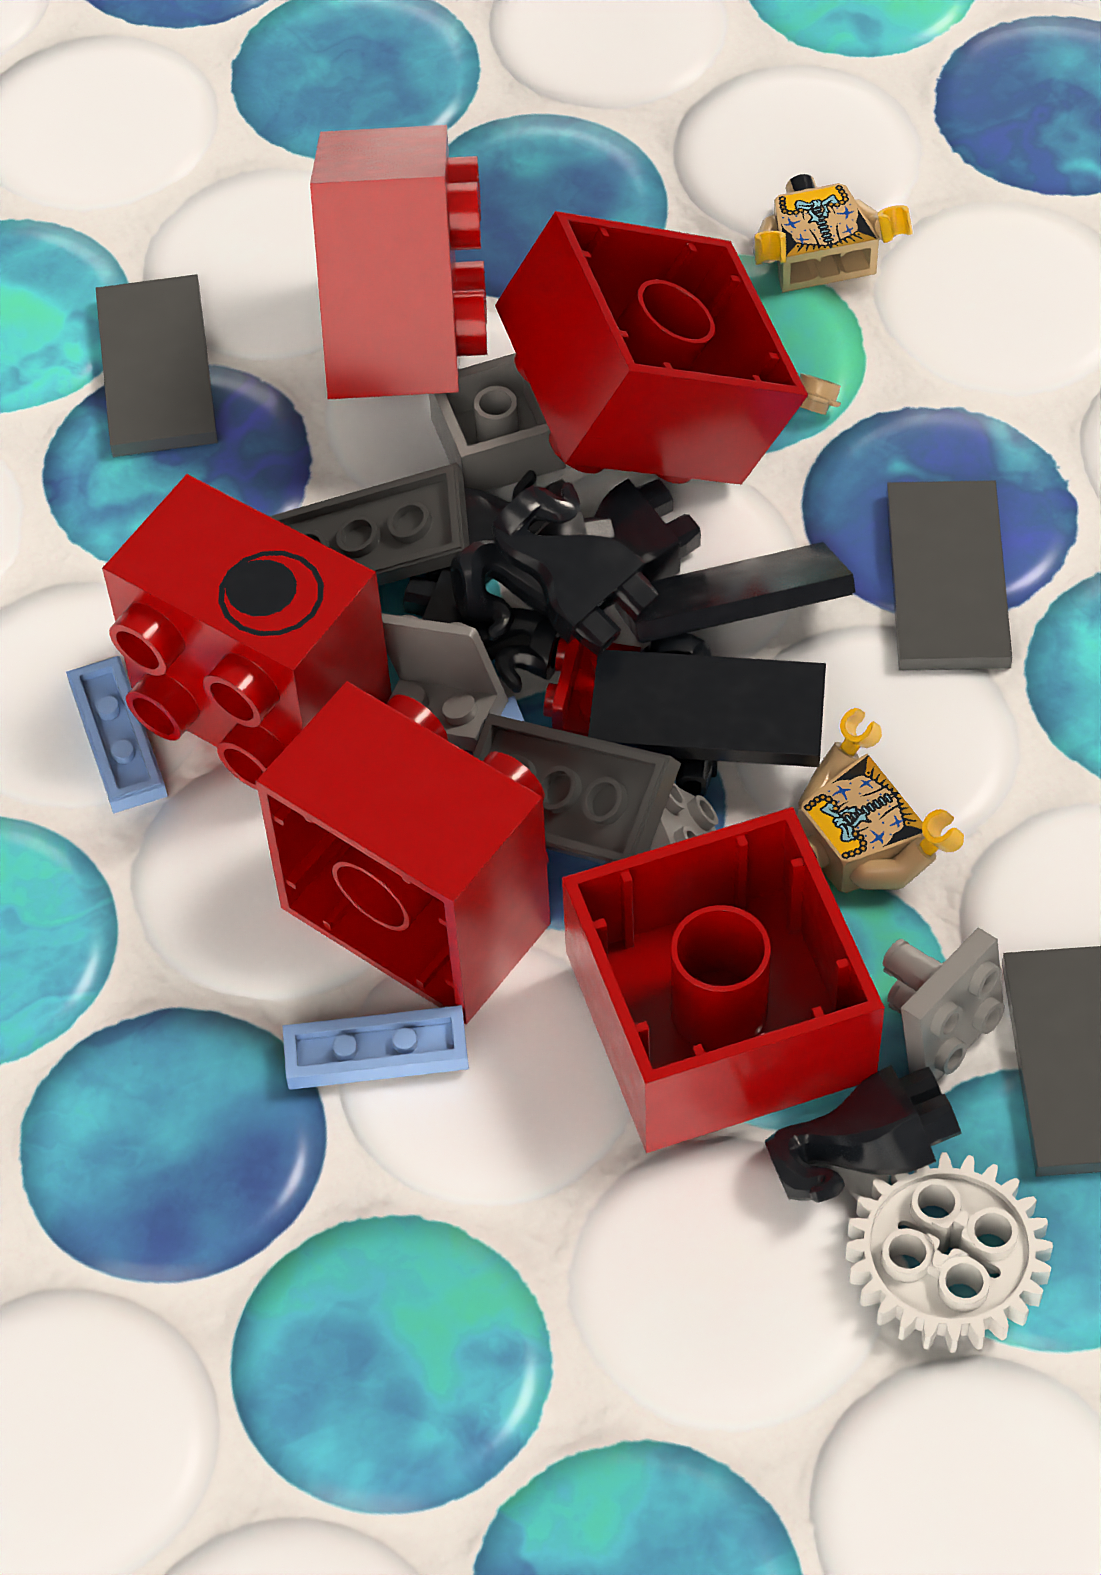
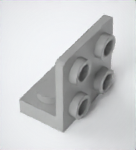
M382 613L386 652L399 676V681L389 700L397 694L406 695L417 700L439 719L446 730L449 742L463 750L474 751L488 713L501 716L508 702V698L478 631L459 622L443 623L419 619L412 615L397 616Z

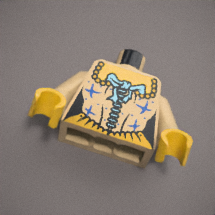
M800 174L787 182L785 187L786 194H780L774 199V214L762 221L758 233L754 236L752 250L756 265L762 264V262L772 263L777 260L782 293L874 275L877 272L879 240L887 243L892 241L898 234H913L909 208L904 205H896L877 212L861 200L854 199L846 185L837 183L817 187L811 175Z
M859 708L850 709L842 717L840 729L845 739L842 743L835 742L821 761L820 767L816 768L799 799L797 817L821 869L838 891L848 893L859 888L863 890H899L909 884L936 860L935 852L940 849L944 852L959 850L964 842V834L954 827L941 836L942 830L954 821V816L943 809H936L930 812L922 822L868 753L859 758L857 751L860 747H873L882 737L881 727L874 721L867 726L862 735H856V728L865 717V712Z

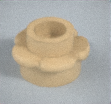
M800 373V379L808 393V397L800 406L801 408L826 415L829 405L833 407L841 405V402L836 401L841 388L840 385Z

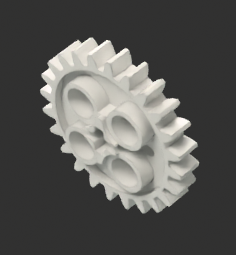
M942 1152L938 1168L930 1169L927 1165L915 1170L910 1175L908 1173L891 1175L892 1186L881 1179L875 1178L872 1181L871 1188L873 1199L860 1196L857 1200L856 1214L860 1218H850L847 1236L853 1240L847 1242L845 1258L855 1263L850 1267V1284H866L861 1290L860 1304L863 1307L880 1302L881 1305L878 1309L876 1323L881 1326L897 1318L900 1321L898 1339L902 1341L914 1329L922 1331L923 1349L927 1350L933 1344L936 1335L945 1336L950 1353L956 1352L960 1336L966 1335L977 1350L982 1349L985 1330L987 1329L1003 1341L1007 1337L1009 1328L1007 1318L1023 1326L1027 1321L1029 1313L1026 1304L1039 1307L1043 1295V1289L1039 1285L1048 1284L1051 1266L1046 1264L1045 1261L1051 1258L1053 1242L1041 1239L1046 1235L1047 1218H1031L1035 1211L1036 1198L1032 1196L1016 1200L1020 1180L1014 1178L1003 1185L996 1182L998 1165L996 1164L988 1167L982 1175L974 1172L975 1163L971 1155L966 1157L959 1169L952 1168L947 1152ZM927 1206H937L943 1208L949 1215L943 1218H932L924 1214L921 1209ZM900 1225H906L909 1228L899 1229L898 1227ZM983 1234H992L1001 1238L1005 1244L1000 1247H989L981 1243L977 1237ZM949 1247L953 1248L949 1255L944 1254ZM898 1255H908L919 1261L920 1265L915 1268L905 1269L897 1266L891 1259ZM999 1273L1000 1276L993 1278L989 1274ZM954 1284L968 1285L976 1291L977 1295L971 1298L957 1297L949 1291L948 1287Z

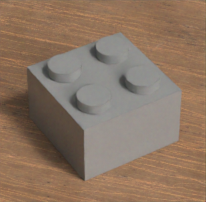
M516 353L459 369V392L429 394L431 420L450 464L457 463L463 473L464 488L489 491L519 482L529 470H533L537 477L566 468V464L554 453L550 445V429L531 386L521 376L515 366L514 357Z

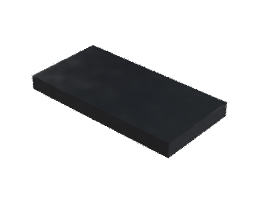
M824 542L650 581L659 596L656 604L637 621H634L617 603H615V608L638 642L645 643L853 595L852 593L856 591L853 573Z
M605 650L597 656L588 737L679 759L820 767L826 663Z

